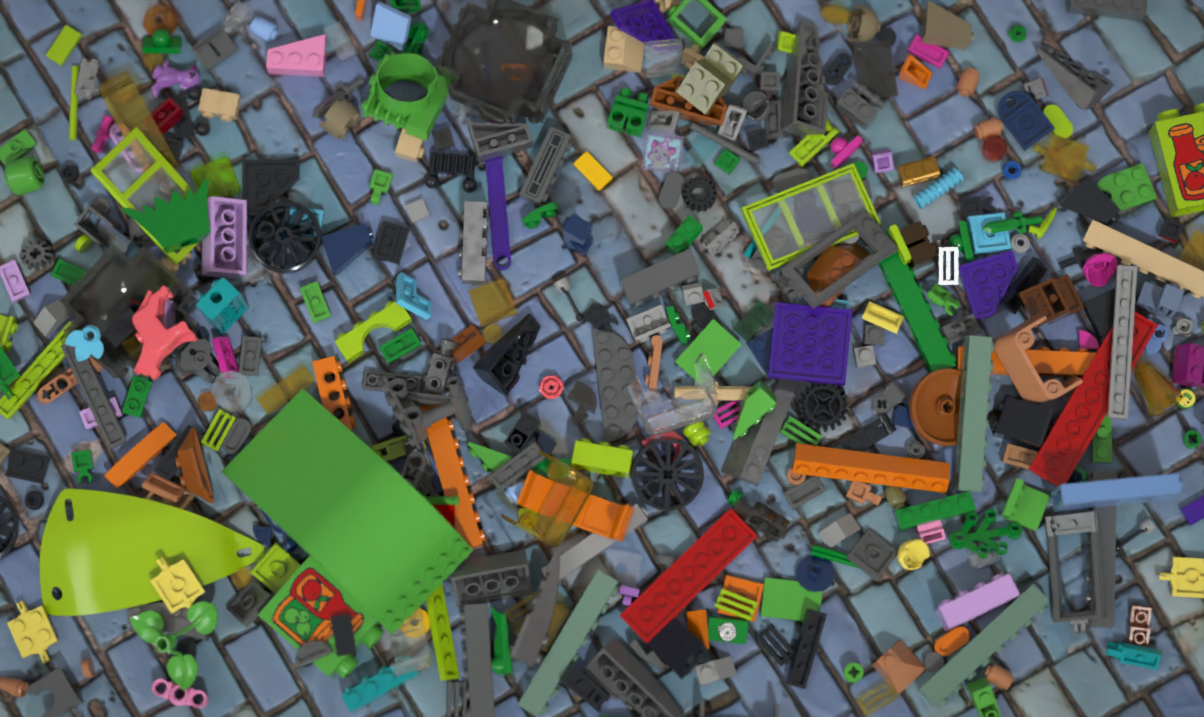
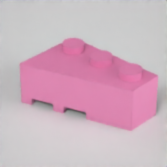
M326 34L268 49L266 63L268 73L325 77L328 43Z

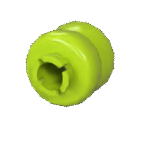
M692 418L684 424L683 435L688 438L692 446L699 444L701 447L710 440L708 437L711 431L705 426L702 419L694 420Z

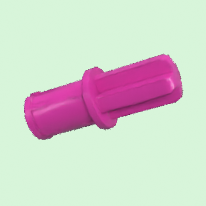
M104 115L101 126L96 131L97 136L93 143L92 151L96 153L103 152L107 139L110 138V128L115 122V119Z

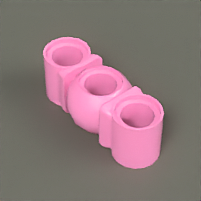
M157 679L152 684V692L155 695L170 700L176 706L188 705L202 709L209 703V697L205 692L191 688V686L185 690V696L182 699H177L176 692L181 689L177 683ZM161 683H165L166 691L160 694L157 688ZM202 694L204 697L203 703L196 705L195 697Z

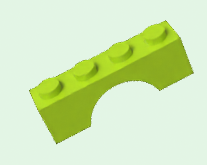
M392 300L384 306L385 309L382 311H375L368 316L369 319L365 322L360 321L356 323L350 332H343L337 336L335 344L348 364L364 354V341L372 330L387 327L398 332L410 324L412 319L405 308Z

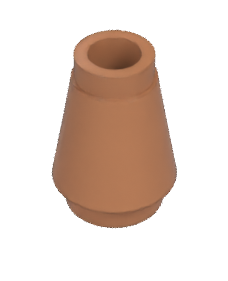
M0 677V688L16 698L26 695L28 683L24 679Z

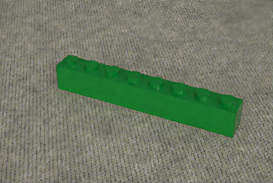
M888 230L884 231L886 235L891 239ZM896 252L878 265L930 372L938 369H954L956 367L955 363H957L953 352L950 353L947 348L948 341L944 335L941 336L938 330L940 325L936 318L933 319L930 313L932 308L929 302L923 299V289L920 284H916L914 280L916 276L912 267H908L907 264L903 265L898 252Z

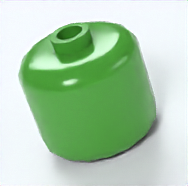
M25 156L10 161L5 167V182L17 196L41 190L45 185L43 169L34 156Z

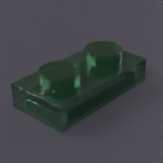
M758 301L733 330L748 342L773 315V312Z

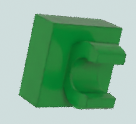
M378 39L368 55L379 62L380 59L383 60L386 54L391 55L392 51L394 52L395 50Z

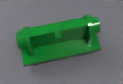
M414 22V25H411L408 39L412 40V42L407 41L406 48L401 51V54L413 53L422 55V49L430 30L425 24Z

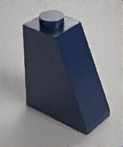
M362 223L322 236L334 276L341 273L372 245L371 239L374 236L371 227L367 228L366 224Z

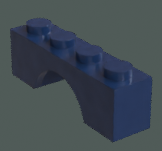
M573 213L571 217L567 216L562 224L564 246L584 258L594 242L593 237L590 236L593 225Z

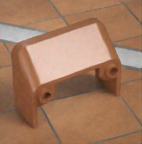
M1041 313L1036 314L994 340V351L1022 400L1034 404L1058 398L1083 383L1082 379L1076 375L1063 383L1056 379L1042 382L1024 351L1034 343V335L1030 329L1047 319Z

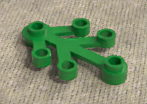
M989 509L985 512L984 520L976 532L968 534L971 527L978 522V515L971 512L968 513L966 522L961 530L950 534L949 543L954 549H963L965 547L976 553L980 558L988 557L989 548L995 550L999 555H1005L1008 545L1005 542L997 543L990 538L1007 536L1009 539L1017 540L1021 537L1022 527L1019 523L1013 522L1005 528L987 530L997 517L996 511ZM972 541H978L984 545L977 546Z

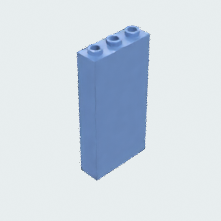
M1178 473L1063 484L1051 492L1053 510L1055 512L1168 501L1181 493L1183 482L1179 478Z

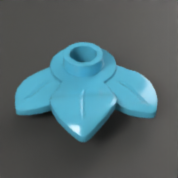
M88 325L82 330L71 332L65 341L66 345L76 347L77 361L86 360L91 355L100 359L104 351V346L100 341V330L93 325ZM90 331L94 333V338L92 339L88 337Z

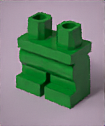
M622 88L619 95L615 97L607 121V129L623 133L627 120L625 134L642 138L649 110L648 94L639 93L637 100L630 99L632 91Z

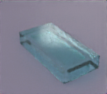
M701 135L683 159L699 170L719 144Z

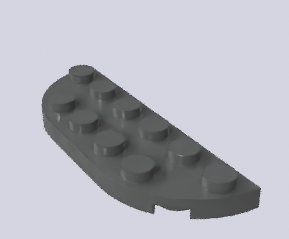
M592 330L605 442L612 443L627 435L638 418L639 395L635 362L630 348L620 337L608 331Z

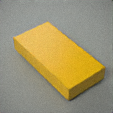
M587 151L573 163V166L599 192L613 180V177Z

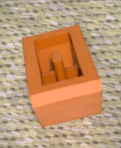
M908 54L898 78L921 89H926L933 73L912 55Z

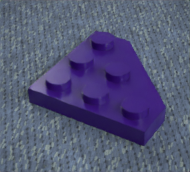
M646 0L614 9L610 13L619 30L663 54L675 51L680 47L678 40L654 0Z
M1013 250L958 266V272L967 300L976 321L994 315L1018 270Z

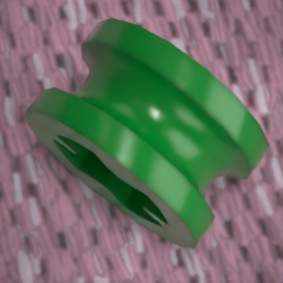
M1194 430L1188 431L1183 437L1184 445L1189 449L1197 448L1201 443V435ZM1190 435L1192 437L1194 435L1196 437V444L1194 442L1190 444L1188 442L1189 437L1187 436Z
M735 488L727 503H732L733 507H736L744 492H738L737 488Z

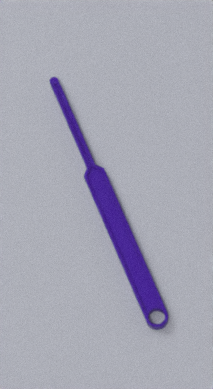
M482 41L481 55L487 122L494 123L488 43ZM500 156L486 160L494 265L498 270L504 271L511 266L503 159ZM500 256H505L508 258L509 263L505 267H499L496 262Z

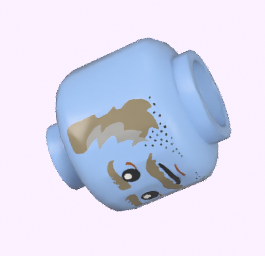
M522 477L503 490L511 504L514 502L516 505H519L517 501L525 483Z

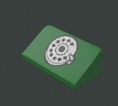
M709 616L708 640L746 644L748 620Z

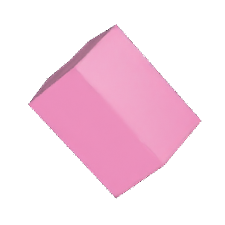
M941 520L916 527L919 539H922L926 544L945 539Z

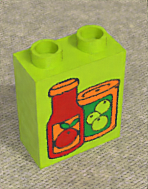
M1204 103L1196 105L1194 107L1195 113L1180 116L1179 109L1161 112L1157 115L1158 121L1149 130L1171 218L1204 211Z

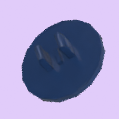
M813 555L802 559L797 565V581L807 591L821 592L829 588L833 583L834 568L827 559Z

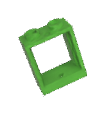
M681 0L678 6L674 5L668 11L670 16L666 20L688 40L702 49L725 23L727 18L707 0H695L716 18L703 35L699 37L677 18L678 14L690 1Z

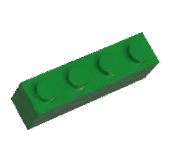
M971 491L895 510L894 517L898 531L901 532L927 523L967 515L974 512L976 508Z

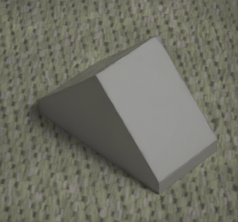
M729 104L723 125L719 126L717 135L735 142L747 109Z
M651 111L646 129L674 137L679 121V112Z
M62 298L44 306L33 323L47 337L75 312Z
M849 513L834 521L819 532L818 535L825 546L831 549L861 530L852 514Z

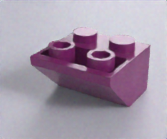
M1193 343L1176 345L1172 383L1187 387L1204 388V346Z

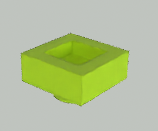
M782 31L778 32L775 50L791 54L796 35Z

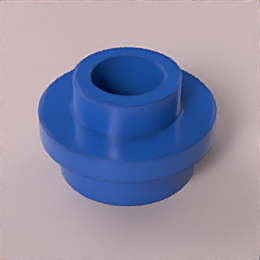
M1008 161L1002 168L1003 175L1010 180L1017 179L1022 171L1020 164L1016 161ZM1013 168L1015 173H1009L1008 169Z

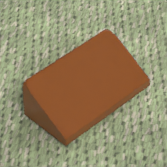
M473 324L451 339L456 341L455 349L452 350L451 356L455 357L454 362L458 364L486 343L482 334Z

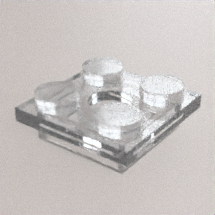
M607 549L603 573L618 581L617 586L622 585L636 588L642 555ZM620 563L627 566V571L623 574L616 571V566Z

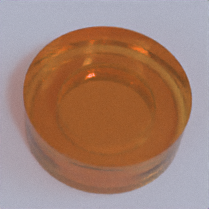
M205 392L200 395L198 405L203 411L211 412L217 408L218 399L213 393Z

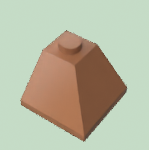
M901 639L872 665L897 694H900L926 670V667Z

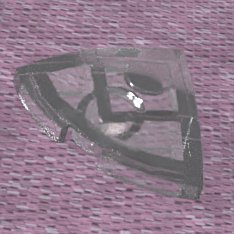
M246 246V275L244 276L246 283L284 278L283 274L270 271L262 266L254 257L250 246ZM265 252L259 254L264 261L270 256ZM274 259L271 265L280 267L277 260Z

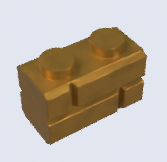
M935 156L900 165L896 170L901 188L927 182L928 179H938L940 175Z

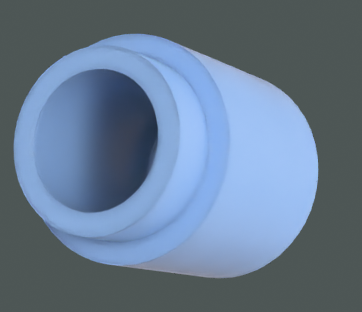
M255 17L250 25V30L253 31V34L268 42L275 40L278 36V25L263 17Z

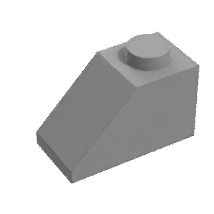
M731 656L694 667L700 687L737 675Z

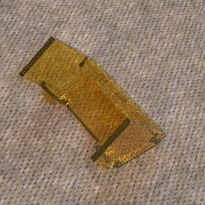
M539 450L538 454L552 461L548 467L547 474L551 480L555 481L554 485L536 515L531 512H525L517 522L502 514L501 518L549 546L558 547L564 541L593 490V482L590 478L557 458Z

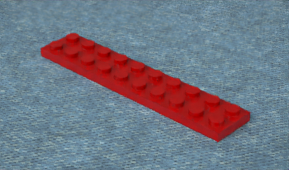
M1135 311L1131 371L1158 324ZM1113 325L1081 378L1083 383L1074 390L1028 469L1056 487L1067 483L1107 414Z

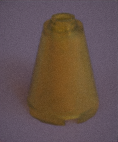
M1141 362L1135 367L1134 375L1147 412L1151 417L1165 413V408L1169 406L1173 408L1182 400L1181 391L1150 362Z

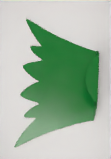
M209 178L201 184L195 195L189 189L186 200L174 190L171 195L170 204L161 198L154 197L155 210L145 205H142L145 213L127 208L120 209L143 226L160 243L166 253L201 242L211 232L207 207Z

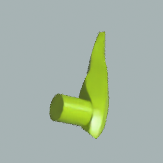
M1054 207L1046 219L1042 221L1040 228L1030 225L1028 232L1036 234L1038 239L1041 238L1053 221L1057 208Z

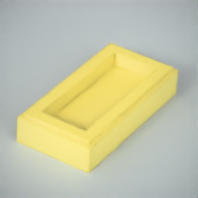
M870 301L862 316V319L896 334L904 316Z

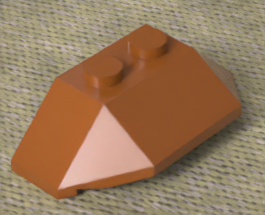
M677 76L654 87L649 105L659 111H678L680 119L701 125H723L728 106L722 97L717 99L709 113L705 115L676 92L684 77Z
M834 244L828 247L807 272L809 287L816 295L866 261L871 256V253L857 244ZM845 288L819 306L831 307Z
M191 428L177 451L178 456L174 457L177 468L181 467L183 475L179 476L182 487L186 486L188 491L205 501L214 503L196 428Z

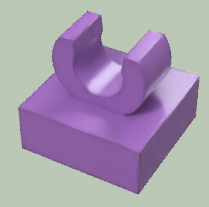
M621 585L619 595L624 596L623 605L630 606L632 598H638L640 589Z

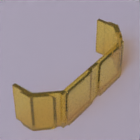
M128 71L97 86L123 137L137 127L174 169L180 167ZM134 139L128 146L144 173L154 161ZM159 168L148 179V182L150 183L162 177L165 173Z

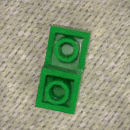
M558 202L543 205L532 211L522 220L523 227L534 229L539 227V224H542L541 216H545V218L556 216V213H559Z
M674 306L666 307L667 318L675 337L682 346H687V340H690L689 329H685L684 324L677 325L680 322L679 312L674 310Z

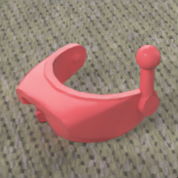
M664 425L650 438L643 440L642 445H646L657 436L672 437L683 440V438ZM673 443L675 447L674 457L671 459L670 463L673 462V460L679 453L681 445Z

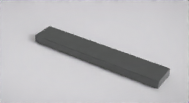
M66 344L62 345L61 348L109 450L127 443L89 360L77 361L76 347Z

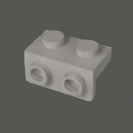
M662 304L626 318L634 340H639L640 343L651 338L650 335L656 332L658 335L667 332V328L671 327Z

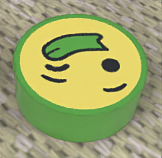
M1183 389L1177 393L1175 400L1180 408L1188 409L1195 404L1196 396L1192 390Z

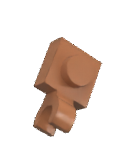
M857 481L852 482L846 495L847 498L862 505L867 500L879 506L882 498L870 492L872 486Z

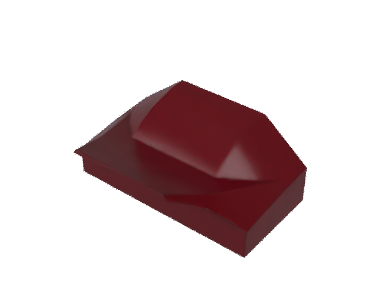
M169 97L146 116L142 123L157 137L165 134L179 122L184 111Z

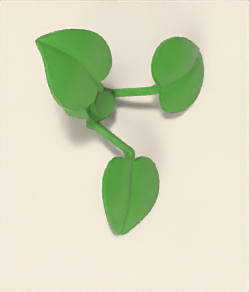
M199 602L192 605L187 612V618L192 624L173 635H164L162 631L165 626L164 619L156 611H145L130 618L133 628L144 641L151 644L155 643L156 649L160 652L167 651L168 654L178 655L169 660L167 670L172 680L179 685L182 691L188 689L194 683L198 674V664L192 655L183 656L181 652L172 649L176 646V637L192 629L194 626L200 634L211 633L216 628L218 622L217 608L210 602Z

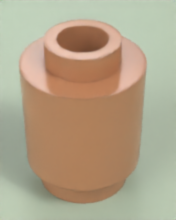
M966 68L965 71H962L956 86L959 95L968 97L974 94L980 79V73L977 70Z
M996 117L980 121L977 125H974V132L978 140L999 136L1003 130L1001 120H997Z
M995 663L993 666L988 665L984 672L986 681L1000 689L1004 688L1007 690L1014 679L1010 671Z

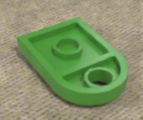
M1143 163L1105 176L1096 186L1102 192L1110 195V200L1121 210L1120 212L1157 199Z

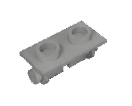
M82 58L75 95L91 100V96L94 94L93 88L97 69L100 66L98 60L91 59L90 61Z
M730 219L724 220L715 229L719 233L718 235L711 232L702 240V247L708 250L711 257L721 251L723 246L730 240H733L740 232L736 223Z

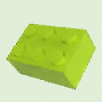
M583 438L580 441H575L571 462L572 469L629 479L633 459V450H630V447L618 445V448L610 447L611 444L606 442L593 444L591 440Z

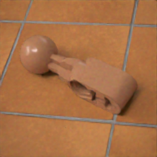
M93 355L88 358L95 374L101 372L105 365L103 355L100 359L95 358ZM67 369L41 387L36 393L37 402L41 405H48L75 386L78 382L72 369ZM57 380L65 381L66 388H58ZM51 389L54 391L48 396V399L42 398L43 392L47 393Z

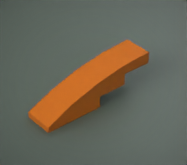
M162 422L122 457L104 477L118 490L143 470L146 464L160 454L161 450L172 442L177 435Z

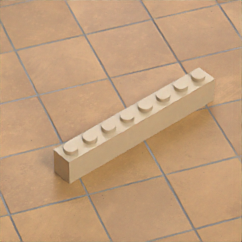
M1094 219L1092 220L1083 238V241L1086 242L1085 246L1093 250L1098 247L1103 250L1102 253L1121 258L1120 262L1130 266L1132 263L1138 266L1137 270L1147 275L1149 272L1156 274V279L1164 283L1166 280L1171 281L1173 284L1180 286L1182 290L1184 288L1191 291L1190 295L1201 299L1202 296L1204 297L1203 270Z

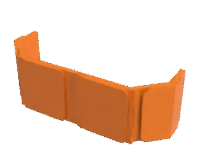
M531 470L528 472L517 501L520 506L539 514L620 542L624 540L635 508L628 504L626 506L619 505L554 482Z

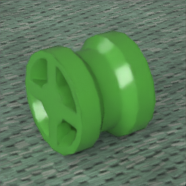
M855 662L849 663L843 670L844 678L850 683L858 682L864 673L862 666Z

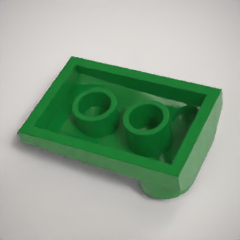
M490 606L497 625L494 647L495 659L491 660L492 670L494 673H497V676H512L514 672L510 657L511 645L506 613H498Z

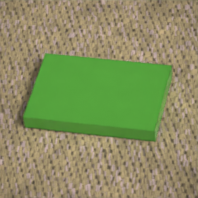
M713 319L679 356L675 363L701 386H705L742 344Z
M765 577L761 617L803 622L807 608L820 612L822 591H807L801 587L798 581Z

